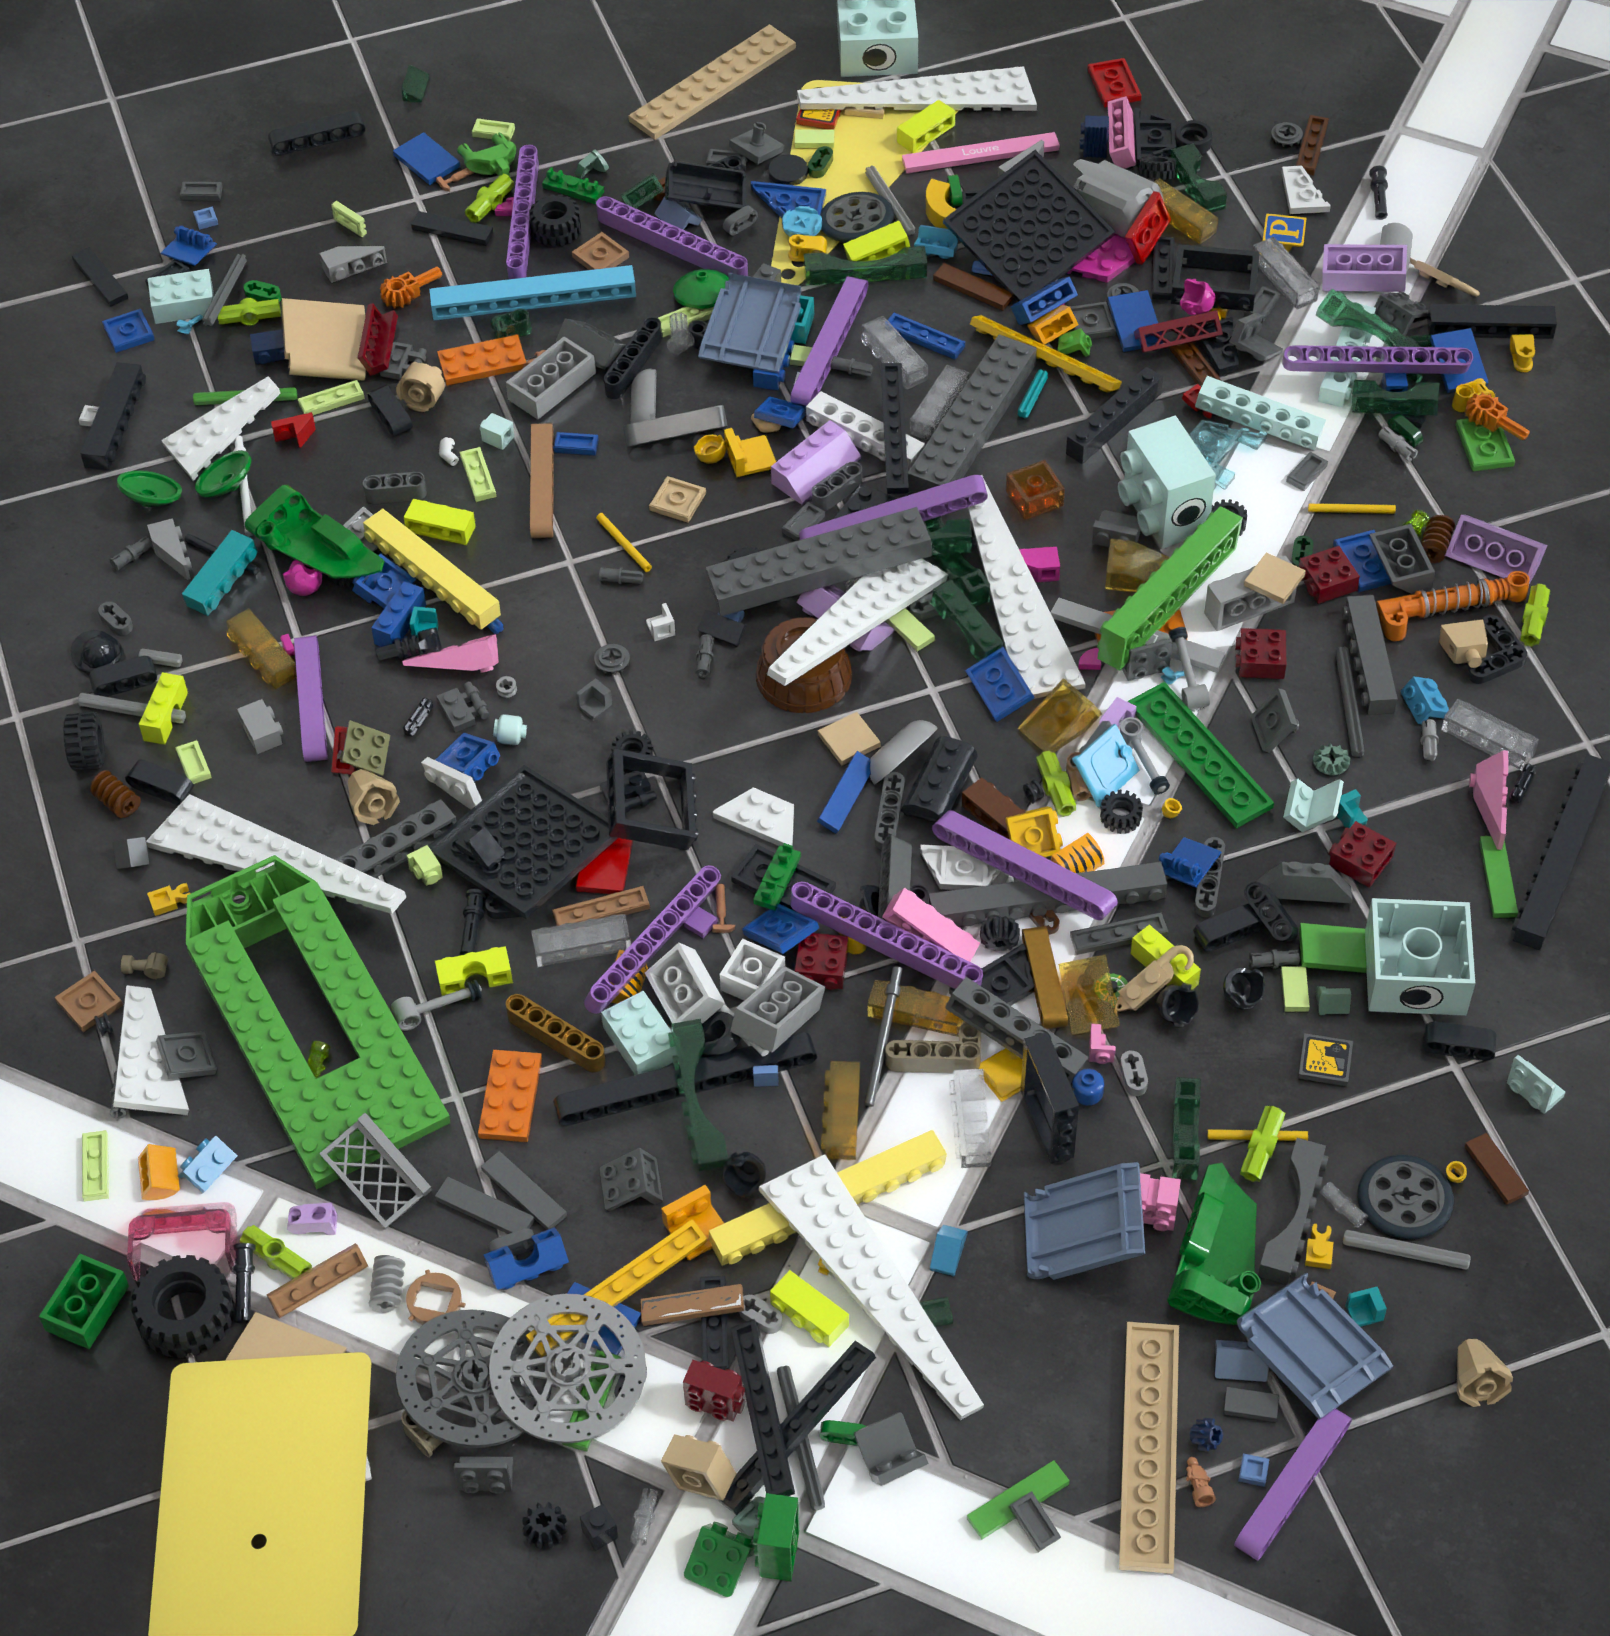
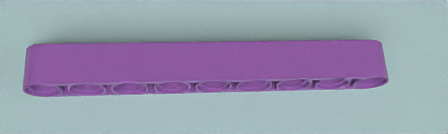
M524 145L519 151L506 260L508 279L526 278L531 239L529 210L532 204H535L539 169L537 148L533 145Z
M600 197L596 201L597 218L599 222L703 269L717 270L727 276L728 273L748 276L747 259L739 254L611 197Z
M849 276L846 278L791 392V403L807 406L820 392L831 369V360L833 356L837 357L867 294V280Z
M1292 345L1286 348L1282 365L1288 371L1463 374L1470 368L1473 353L1467 348ZM1294 356L1297 360L1292 361L1288 357ZM1314 356L1318 360L1312 361L1309 357ZM1330 357H1337L1339 361H1333ZM1352 357H1357L1361 361L1356 362L1352 360ZM1373 358H1380L1381 362H1376ZM1394 358H1400L1403 362H1397ZM1415 358H1421L1424 362H1417ZM1441 358L1445 363H1440L1436 359ZM1458 359H1464L1466 363H1461Z
M971 475L810 526L799 532V539H806L914 507L918 508L923 521L984 502L988 498L984 479L980 475Z
M947 811L932 826L934 834L940 840L1093 919L1103 920L1118 903L1116 896L1111 891L954 811Z
M710 865L703 867L600 977L584 1000L585 1008L589 1012L594 1014L601 1013L691 914L707 899L721 878L717 868Z
M797 882L793 885L790 903L792 909L954 989L959 986L965 977L974 979L973 981L981 986L983 971L978 965L807 882Z

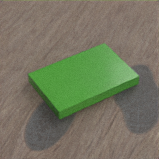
M1469 419L1456 420V428L1472 471L1512 467L1515 465V459L1503 428L1499 427L1495 432H1492L1483 425L1479 424L1476 426V423L1469 422Z
M1300 923L1299 938L1302 967L1367 973L1365 929Z

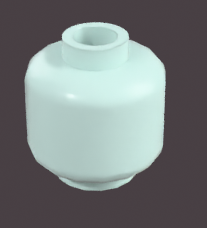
M501 715L499 719H495L493 737H497V741L502 744L518 745L521 738H526L527 725H523V720L519 716Z

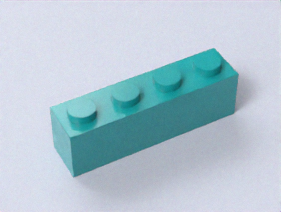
M231 530L182 593L186 605L209 616L217 608L223 596L230 591L237 578L243 574L250 561L255 559L258 551L254 540Z

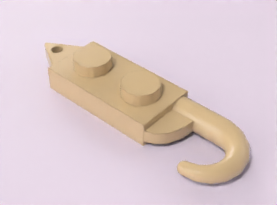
M1410 258V264L1420 270L1419 275L1427 279L1432 276L1437 279V284L1445 288L1450 285L1469 295L1476 297L1480 295L1478 290L1422 261Z
M1177 945L1170 948L1156 961L1154 960L1118 991L1120 995L1114 1011L1121 1012L1132 1009L1136 1011L1172 980L1174 971L1170 961L1178 954H1185L1187 956L1188 962L1185 970L1191 968L1194 962L1192 951L1186 946Z

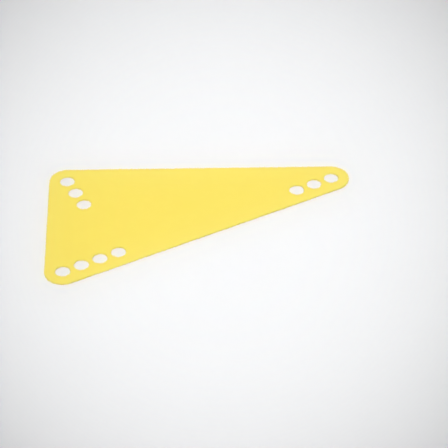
M814 80L806 83L801 90L862 83ZM885 107L884 117L879 119L845 115V109H843L834 129V148H831L833 150V162L826 174L821 178H813L808 174L802 183L798 184L797 182L793 185L826 189L824 206L834 198L851 192L878 194L865 174L866 167L875 166L888 187L894 183L905 170L902 155L912 154V152L897 143V127L922 110H894V107ZM795 123V129L828 130ZM794 129L790 154L803 158L808 166L810 159L818 148H795ZM925 145L923 148H921L915 153L922 152L927 145ZM779 217L771 266L780 269L781 272L788 269L793 270L795 276L792 279L781 277V282L800 285L820 263L807 262L802 267H796L792 264V260L788 257L790 236L784 232L782 218ZM822 230L816 235L822 236L827 240L826 256L840 242L831 239Z

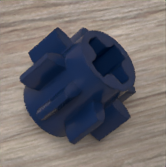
M1213 1418L1197 1419L1196 1424L1190 1429L1192 1444H1198L1199 1451L1216 1450V1445H1219L1222 1441L1223 1432L1221 1426L1214 1425L1215 1419Z

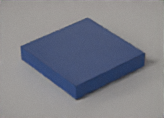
M141 309L102 321L116 353L155 340Z
M768 397L755 410L754 418L794 428L806 416V406Z

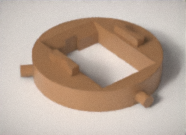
M429 1269L425 1270V1275L420 1276L410 1285L406 1294L407 1308L411 1315L408 1317V1320L410 1322L415 1320L422 1325L446 1313L414 1306L421 1286L453 1293L446 1313L459 1311L461 1307L465 1308L466 1303L462 1302V1294L458 1283L449 1275L436 1272L430 1273Z

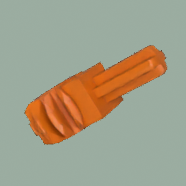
M435 267L416 277L410 272H406L394 278L391 276V279H385L380 287L382 302H385L387 307L393 306L394 309L397 306L403 308L404 304L410 305L411 300L420 296L419 287L442 277L440 268Z
M1483 392L1480 395L1474 394L1466 403L1465 416L1468 417L1469 422H1475L1476 426L1479 424L1483 425L1492 432L1501 427L1521 440H1526L1530 433L1528 429L1506 417L1508 408L1498 401V397H1492L1491 393L1489 395H1485Z

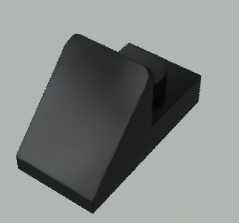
M485 827L479 832L471 828L455 842L457 849L488 870L505 857V852Z

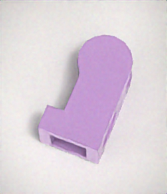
M1116 697L1101 717L1099 725L1102 721H1110L1111 725L1116 724L1120 730L1122 720L1128 717L1136 718L1137 706Z
M332 1203L293 1206L288 1212L287 1230L293 1234L325 1232L326 1235H336L338 1215Z

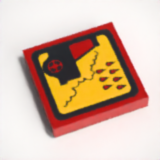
M800 109L796 118V124L834 130L842 110Z

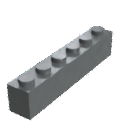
M1374 595L1349 596L1346 600V606H1342V617L1347 620L1346 634L1351 638L1350 652L1355 655L1353 664L1354 670L1359 673L1357 677L1358 688H1362L1363 691L1361 694L1362 705L1366 706L1368 715L1395 713L1398 698Z

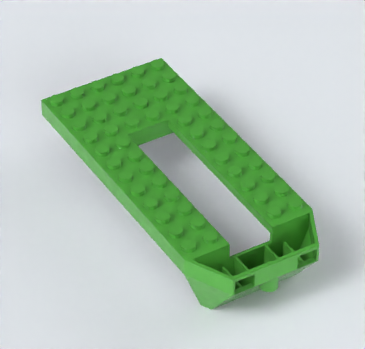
M273 855L187 895V951L316 1190L340 1178L319 1153L356 1123L358 1118L364 1113L371 1118L397 1149L450 1124V1115L318 882L276 855ZM274 862V865L257 873L255 872V870ZM211 891V894L192 902V899ZM238 895L246 898L240 904L233 902V899ZM284 929H287L359 1057L317 1079L314 1077L244 949ZM358 1129L350 1135L349 1145H364V1135ZM346 1139L339 1145H346ZM367 1140V1146H373V1145ZM335 1148L328 1156L333 1162H344L345 1149ZM349 1149L347 1163H362L363 1150ZM366 1150L365 1164L379 1159L381 1154L377 1150ZM338 1166V1168L343 1172L344 1166ZM347 1166V1174H349V1173H351V1172H353V1171H355V1170H357V1169H359V1168H361V1167H348V1166Z

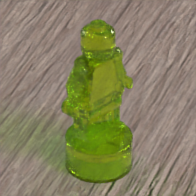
M312 1041L309 1050L310 1056L307 1062L316 1079L325 1070L322 1062L328 1057L331 1048L328 1044L321 1041Z

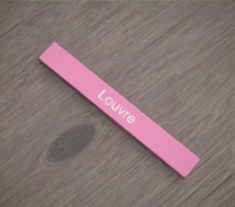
M1055 132L905 154L902 155V162L906 173L1012 158L1040 140L1044 141V153L1058 151L1060 145Z

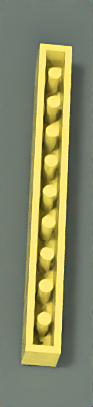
M932 1129L841 1170L837 1174L856 1204L861 1202L868 1203L885 1191L888 1193L893 1192L907 1181L911 1183L917 1181L923 1174L929 1171L936 1172L945 1165L947 1153ZM768 1203L709 1230V1241L719 1262L723 1266L728 1263L735 1264L749 1253H759L765 1246L771 1243H781L789 1235L797 1231H794L789 1226L786 1218Z

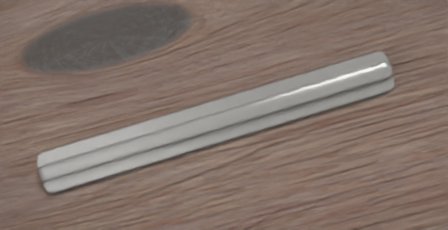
M875 166L866 167L865 174L878 194L886 198L892 205L895 220L900 221L907 236L913 235L915 233L914 225Z
M80 693L78 697L80 706L141 717L148 705L87 693ZM173 709L171 722L184 723L186 718L185 711Z
M1346 1230L1343 1237V1244L1461 1269H1468L1471 1258L1469 1254Z

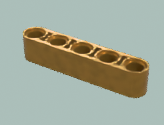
M1047 927L1022 929V942L1026 946V955L1034 982V995L1041 1025L1045 1029L1068 1026L1067 1012Z
M514 994L508 997L506 1000L508 1019L513 1025L587 1071L599 1072L604 1068L606 1062L605 1053L600 1042L523 995Z

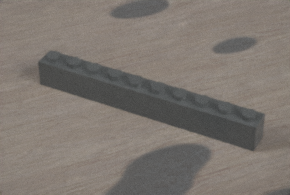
M1161 862L1076 873L1111 891L1117 898V905L1134 904L1148 900L1156 901L1166 898L1167 881ZM1022 881L929 894V905L933 906L945 918L952 920L958 927L982 924L988 917L1006 916L1007 919L1013 918L1018 920L1029 917V913H1033L1034 916H1043L1047 910H1053L1054 913L1060 914L1076 911V909Z

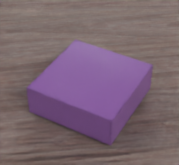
M698 907L684 922V926L704 938L711 931L713 924L718 923L717 917Z

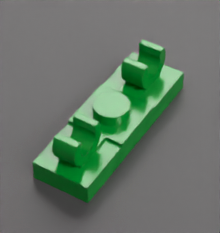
M550 167L547 171V177L542 182L544 189L596 204V201L604 193V186H600L597 181L591 183L588 182V178L583 180L565 175L562 170L555 172L553 167Z
M786 843L783 846L779 845L753 899L755 905L776 911L801 858L800 851L793 850V846Z

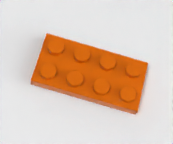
M518 335L437 351L446 386L519 371L523 369V365L526 363Z
M493 1050L478 1130L479 1139L528 1142L542 1062L541 1053Z

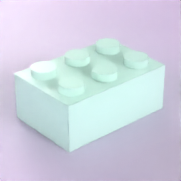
M209 269L148 278L150 302L155 324L192 319L200 314L204 316L214 297Z
M644 991L601 1012L604 1030L635 1075L662 1069L681 1059L678 1040Z

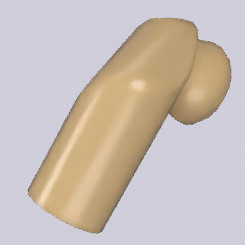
M754 414L751 416V420L763 433L777 432L781 428L779 424L756 419Z

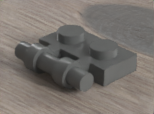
M393 342L389 367L387 370L380 372L381 377L401 380L402 375L410 366L408 365L409 361L425 363L426 349L420 348L418 352L413 351V345Z
M471 682L464 684L463 687L466 690L464 693L460 694L458 688L437 695V701L455 733L476 725L474 717L480 715L482 719H487L490 715L487 711V704L479 697L480 692ZM472 701L474 705L468 708L466 703Z

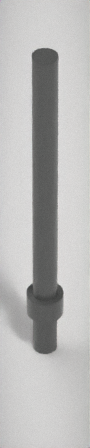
M893 967L890 984L886 986L885 995L887 998L864 1105L873 1107L875 1103L896 998H899L901 987L899 983L902 974V968Z

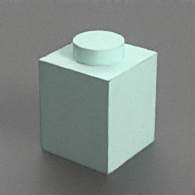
M491 413L480 425L482 441L503 450L515 437L513 422Z

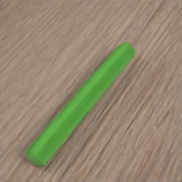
M279 388L280 394L273 401L296 400V388ZM245 390L194 393L193 402L194 405L223 404Z

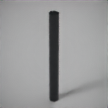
M191 534L185 536V542L210 554H213L218 548ZM249 563L244 570L256 575L259 572V567Z

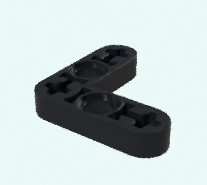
M1487 615L1483 618L1486 637L1497 650V653L1482 658L1480 666L1469 668L1468 678L1476 684L1490 681L1518 669L1526 663L1527 650L1496 615ZM1505 638L1509 640L1510 643L1502 644L1498 641V639ZM1497 661L1501 662L1504 666L1498 668L1493 666L1492 663Z

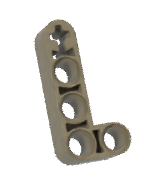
M965 1022L959 1029V1041L893 1040L885 1048L886 1066L894 1072L974 1073L978 1071L981 1064V1032Z

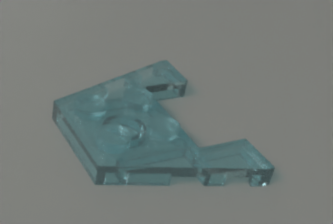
M1201 420L1189 435L1216 474L1215 483L1223 490H1226L1232 483L1236 473L1219 464L1235 444L1239 442L1254 450H1258L1267 439V433L1259 431L1258 434L1249 432V429L1242 427L1240 430L1228 428L1226 424Z

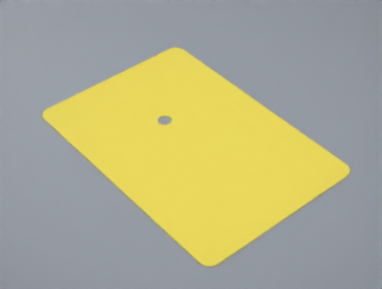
M355 1352L183 1363L173 1369L170 1380L148 1636H353L358 1628L371 1359L367 1354ZM257 1534H263L267 1539L266 1545L261 1549H255L251 1545L252 1538Z

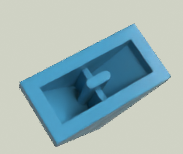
M947 1225L941 1227L936 1236L930 1265L931 1271L955 1276L968 1234L967 1230Z

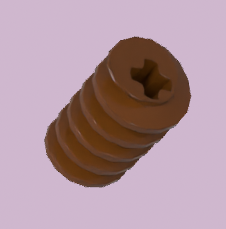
M1435 515L1428 520L1421 544L1430 563H1440L1445 558L1456 527L1454 520L1449 516Z
M103 770L97 774L91 783V794L119 818L129 817L140 806V797L135 795L132 790H129V787L123 785V782L118 780L108 770Z

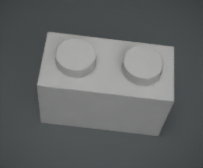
M263 699L237 709L240 723L257 754L282 745L280 736L283 734L282 727L279 722H274L273 710L271 706L266 707Z

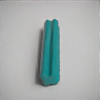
M1041 369L1037 371L1018 408L1017 415L1019 417L1027 418L1048 378L1047 371Z

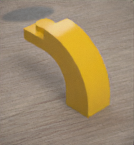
M931 179L926 189L927 217L935 227L948 229L943 224V219L956 210L947 204L950 199V183Z

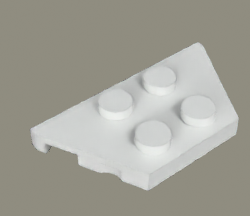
M753 787L713 811L714 819L775 845L783 846L786 843L793 846L794 804Z
M921 845L920 853L940 889L959 890L992 885L1000 873V870L954 846Z

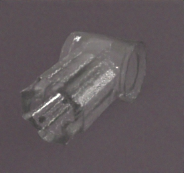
M682 312L673 313L669 316L671 338L667 341V347L676 356L694 345V338L688 331L687 315Z

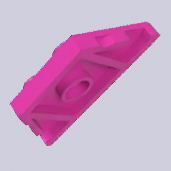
M1115 234V236L1067 273L1071 274L1072 271L1083 273L1082 277L1109 282L1135 263V259L1126 239Z

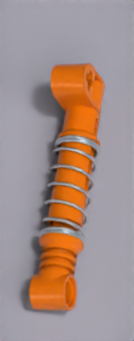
M1514 571L1504 579H1494L1493 581L1486 578L1478 579L1477 586L1469 584V582L1462 586H1458L1455 583L1454 587L1451 588L1443 586L1440 590L1432 588L1429 592L1419 590L1413 595L1376 601L1381 629L1387 639L1400 641L1406 636L1408 618L1410 617L1427 618L1428 616L1432 617L1437 612L1443 615L1448 610L1455 613L1459 608L1468 610L1470 606L1479 608L1481 605L1487 607L1492 605L1493 602L1506 599L1513 602L1524 601L1528 595L1530 578L1522 571Z

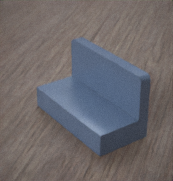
M665 197L655 211V215L659 219L683 230L688 223L699 226L702 218L684 202L669 201Z
M1216 1340V1378L1267 1381L1268 1365L1248 1346V1342Z

